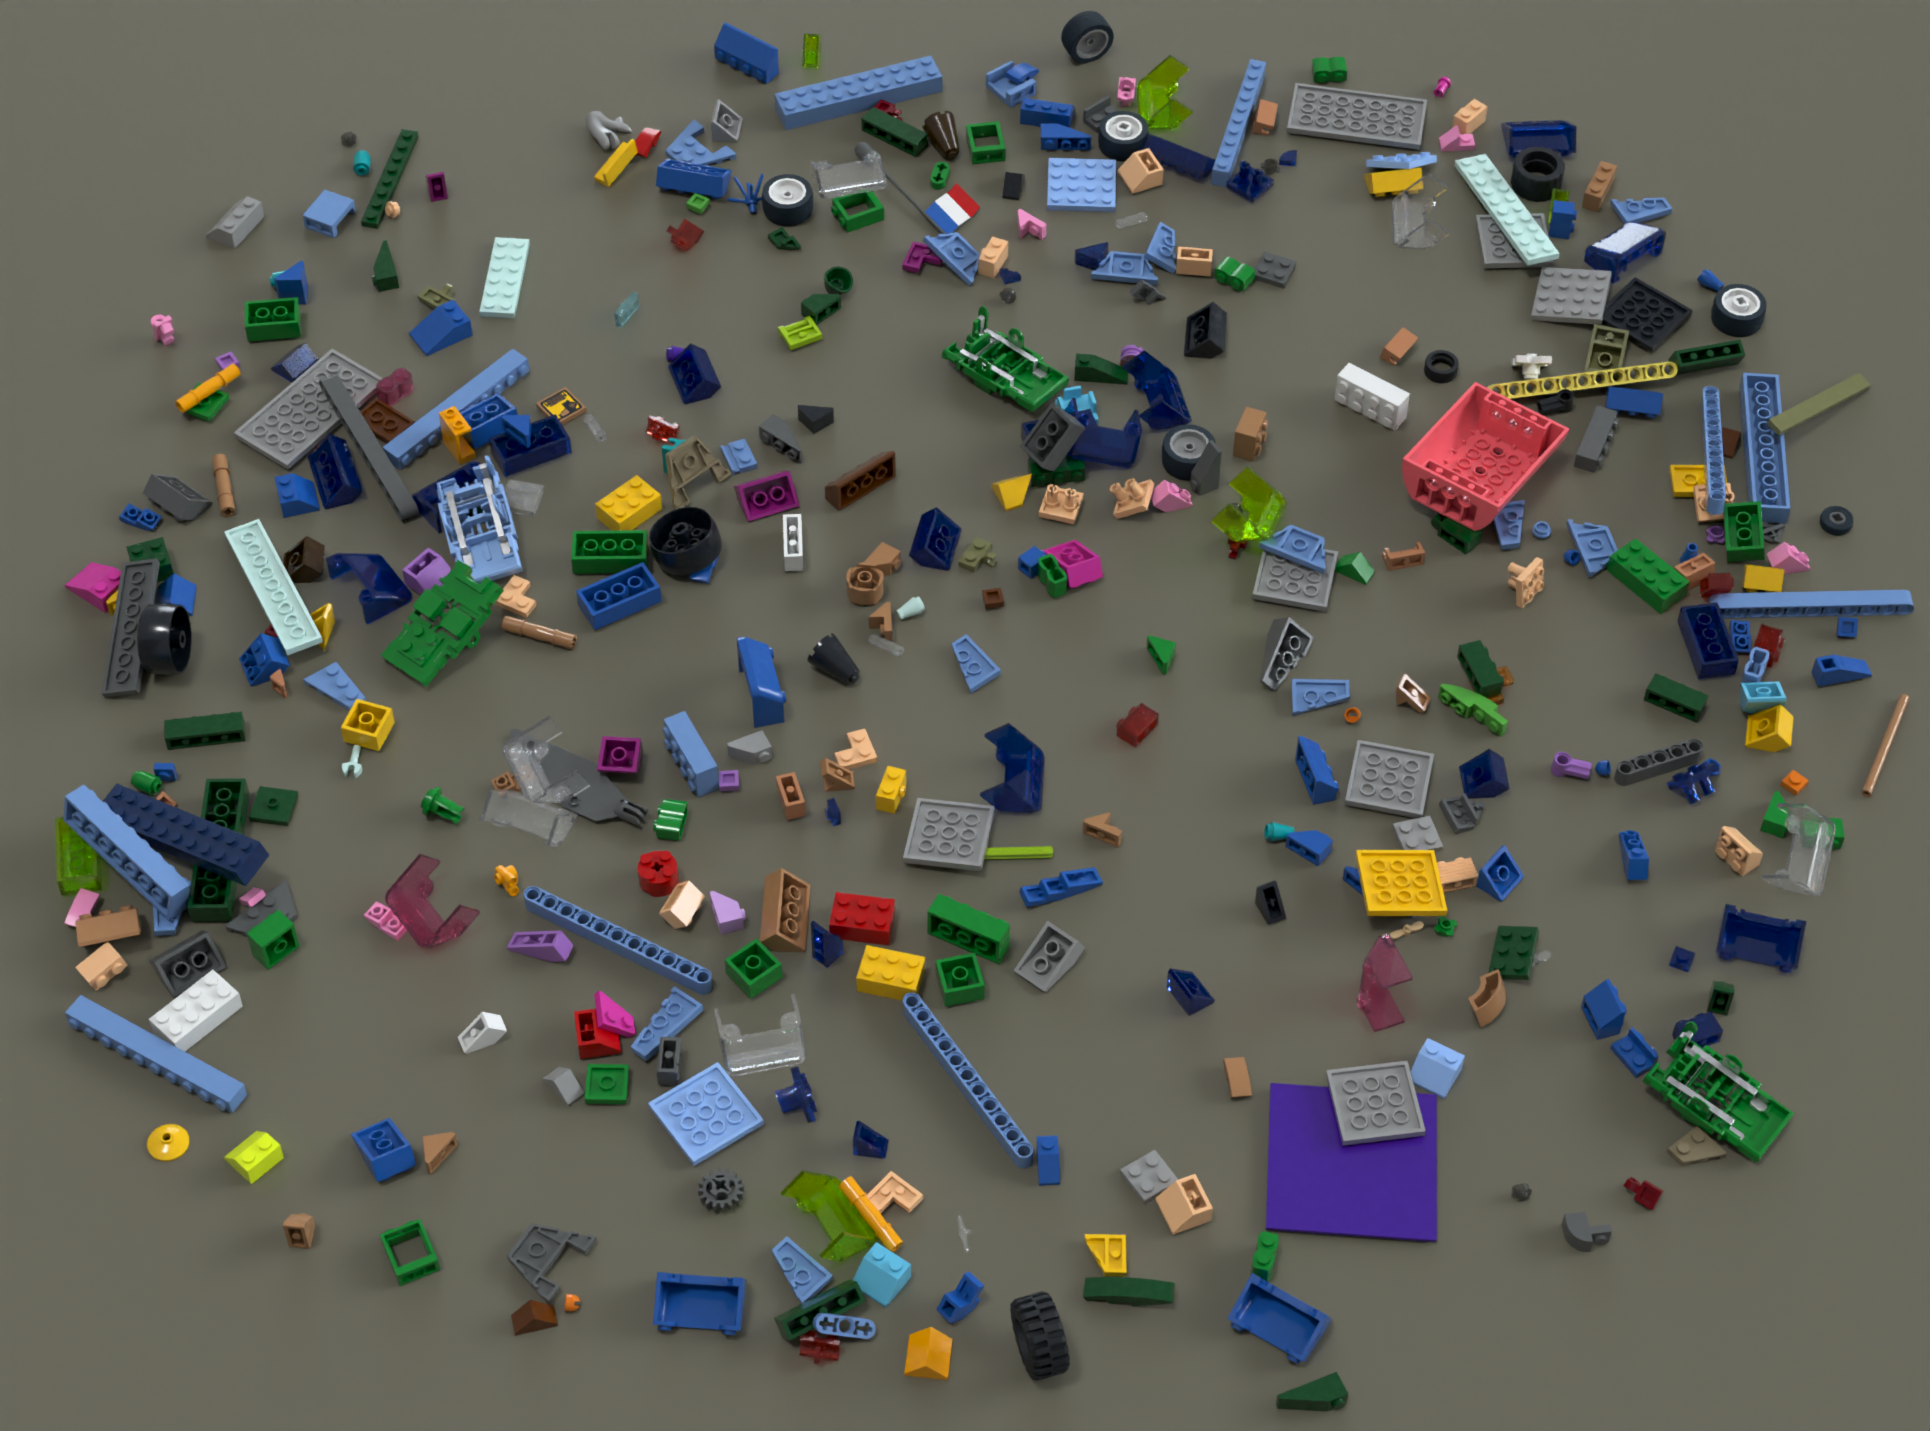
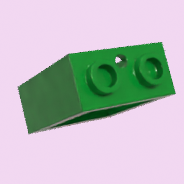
M999 121L966 125V140L972 165L1005 161L1006 148ZM997 137L998 145L975 147L973 138Z
M869 186L832 199L831 212L834 217L838 218L840 226L844 227L847 233L884 220V206ZM863 202L869 208V210L849 216L844 210Z
M421 1219L409 1221L403 1226L388 1229L380 1234L382 1246L399 1286L440 1271L438 1259ZM420 1236L428 1256L398 1267L390 1247Z

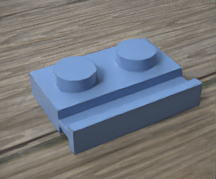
M745 439L728 443L727 446H720L732 475H735L737 472L743 473L757 469V462Z

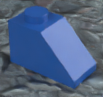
M1317 830L1291 832L1287 835L1285 847L1314 865L1319 866L1331 852L1333 840L1328 835L1322 834Z
M1058 1135L1037 1136L1036 1156L1039 1186L1060 1185Z

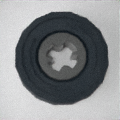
M1829 506L1821 513L1820 525L1825 532L1831 535H1845L1851 530L1854 518L1852 513L1844 507Z

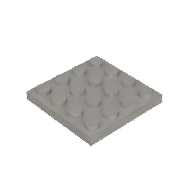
M1544 213L1531 214L1549 238ZM1476 215L1475 221L1484 268L1553 267V260L1527 266L1490 215Z
M1542 267L1531 320L1602 325L1612 271Z
M1324 549L1326 568L1323 574L1263 550L1252 599L1326 612L1338 551Z
M1358 740L1345 805L1412 818H1421L1423 816L1434 754Z
M917 798L903 855V863L981 871L995 807Z
M1408 1061L1326 1070V1078L1342 1145L1425 1136L1426 1130Z

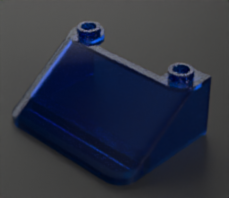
M1548 120L1501 123L1507 154L1511 155V158H1515L1520 151L1529 147H1545L1554 152H1561V156H1571V153H1576L1577 126L1569 121Z
M337 553L326 558L329 577L332 580L352 570L366 587L359 595V603L362 606L366 624L411 602V591L380 554Z

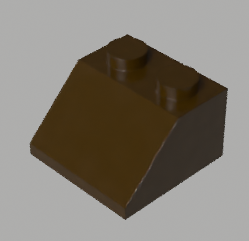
M306 536L284 553L283 565L293 583H311L316 578L321 577L324 571L325 545Z

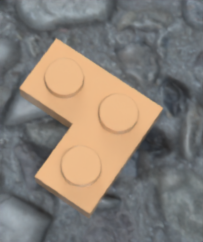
M513 575L503 588L504 591L495 602V605L527 618L537 606L535 600L523 596L530 588V581Z
M865 728L847 733V739L851 748L834 753L837 764L848 770L877 762V755Z
M892 1171L866 1196L880 1213L893 1201L910 1213L923 1200L922 1193Z

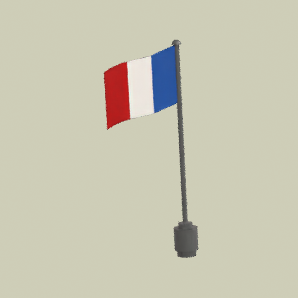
M861 142L855 147L856 156L866 166L875 165L941 234L954 233L979 211L980 206L957 183L950 191L934 201L924 211L877 163L879 155L868 143Z

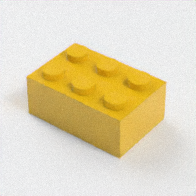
M636 475L595 503L597 519L612 531L633 530L662 510L661 494Z
M866 945L856 977L857 992L903 1001V997L908 993L919 994L925 974V957Z

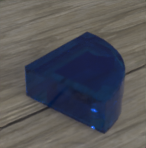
M1297 150L1283 153L1279 159V165L1296 166Z
M1008 268L999 269V274L1005 285L1021 281V275L1018 272L1010 271Z

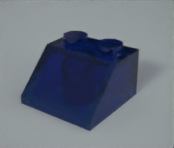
M1491 749L1484 751L1459 766L1463 791L1468 799L1495 798L1510 789L1504 758Z

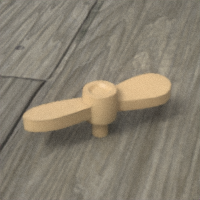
M1417 921L1410 926L1406 924L1403 929L1391 932L1389 938L1395 940L1403 935L1409 936L1411 932L1422 930L1424 924L1421 921Z

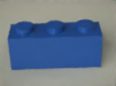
M1023 98L1020 108V124L1041 127V124H1060L1070 128L1075 106Z
M1607 386L1605 408L1618 411V413H1620V410H1625L1629 415H1637L1638 412L1645 413L1646 417L1655 418L1656 414L1660 415L1663 393Z
M497 393L460 412L472 429V431L462 436L474 449L481 447L485 443L507 433L503 430L501 417L504 415H518L517 410Z
M1298 736L1295 762L1313 805L1334 801L1339 787L1337 781H1334L1332 778V769L1326 763L1325 752L1321 751L1318 743L1303 736Z

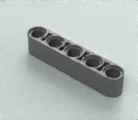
M1689 739L1623 760L1617 764L1614 780L1621 786H1627L1696 764L1700 761L1703 743L1698 739Z

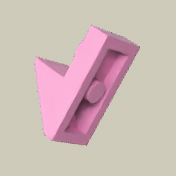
M1458 125L1439 137L1441 152L1475 150L1473 134H1460Z
M1019 209L1017 220L1019 238L1021 239L1029 232L1041 240L1046 237L1047 224Z

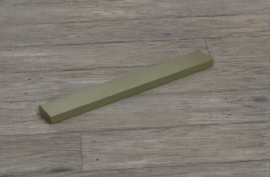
M1857 373L1769 419L1767 424L1780 436L1869 389L1871 384L1860 373Z

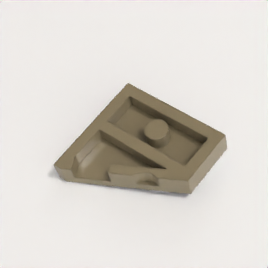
M1698 1126L1667 1150V1153L1682 1167L1692 1165L1693 1163L1707 1162L1708 1159L1716 1157L1723 1159L1727 1153Z

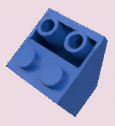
M262 633L259 634L239 658L250 686L270 681V676L278 669H281L283 674L290 666L279 639Z
M1606 979L1584 995L1581 1009L1597 1040L1620 1034L1623 1020L1627 1013L1625 1004L1618 997L1616 986L1612 985L1610 979Z

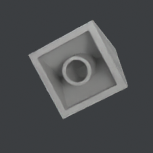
M720 99L716 100L711 121L712 141L736 143L739 138L743 118Z

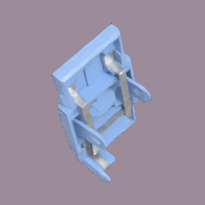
M485 456L487 463L473 467L477 477L474 480L475 484L469 485L466 482V487L460 488L455 478L436 483L438 498L441 503H438L451 555L455 558V562L459 560L472 568L471 576H473V581L479 584L485 577L494 581L523 571L516 541L518 536L503 484H499L498 472H496L489 456ZM481 506L483 513L477 514V507ZM469 509H473L474 516L466 515L469 513ZM481 523H486L488 532L483 533ZM475 525H477V529L479 532L478 535L476 533Z

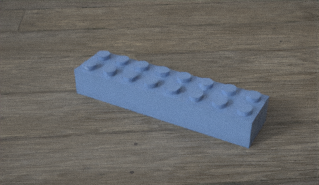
M82 785L65 796L63 821L162 915L171 920L187 909L190 892L189 881L177 873L174 866L168 864L159 852H155L146 840H142L132 827L126 825L122 818L109 808L107 803L102 802L96 796L93 790H89L85 785Z

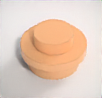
M389 201L385 206V212L393 219L400 214V207L397 202Z

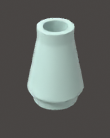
M919 596L916 598L912 597L902 607L897 609L896 612L899 618L903 620L904 618L921 614L925 610V606Z

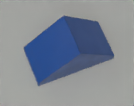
M530 415L502 416L503 430L527 448L530 447Z

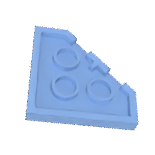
M1420 152V154L1408 156L1406 154H1396V156L1387 157L1375 155L1373 159L1366 160V167L1411 169L1437 162V155H1430V152Z

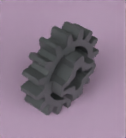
M718 1168L717 1173L710 1170V1176L703 1175V1181H699L698 1196H700V1202L705 1203L706 1209L712 1206L713 1212H716L719 1208L724 1213L727 1207L731 1211L733 1210L732 1205L738 1206L739 1199H743L744 1185L742 1184V1178H737L736 1172L729 1174L728 1168L725 1172ZM732 1186L735 1187L734 1193L732 1192Z

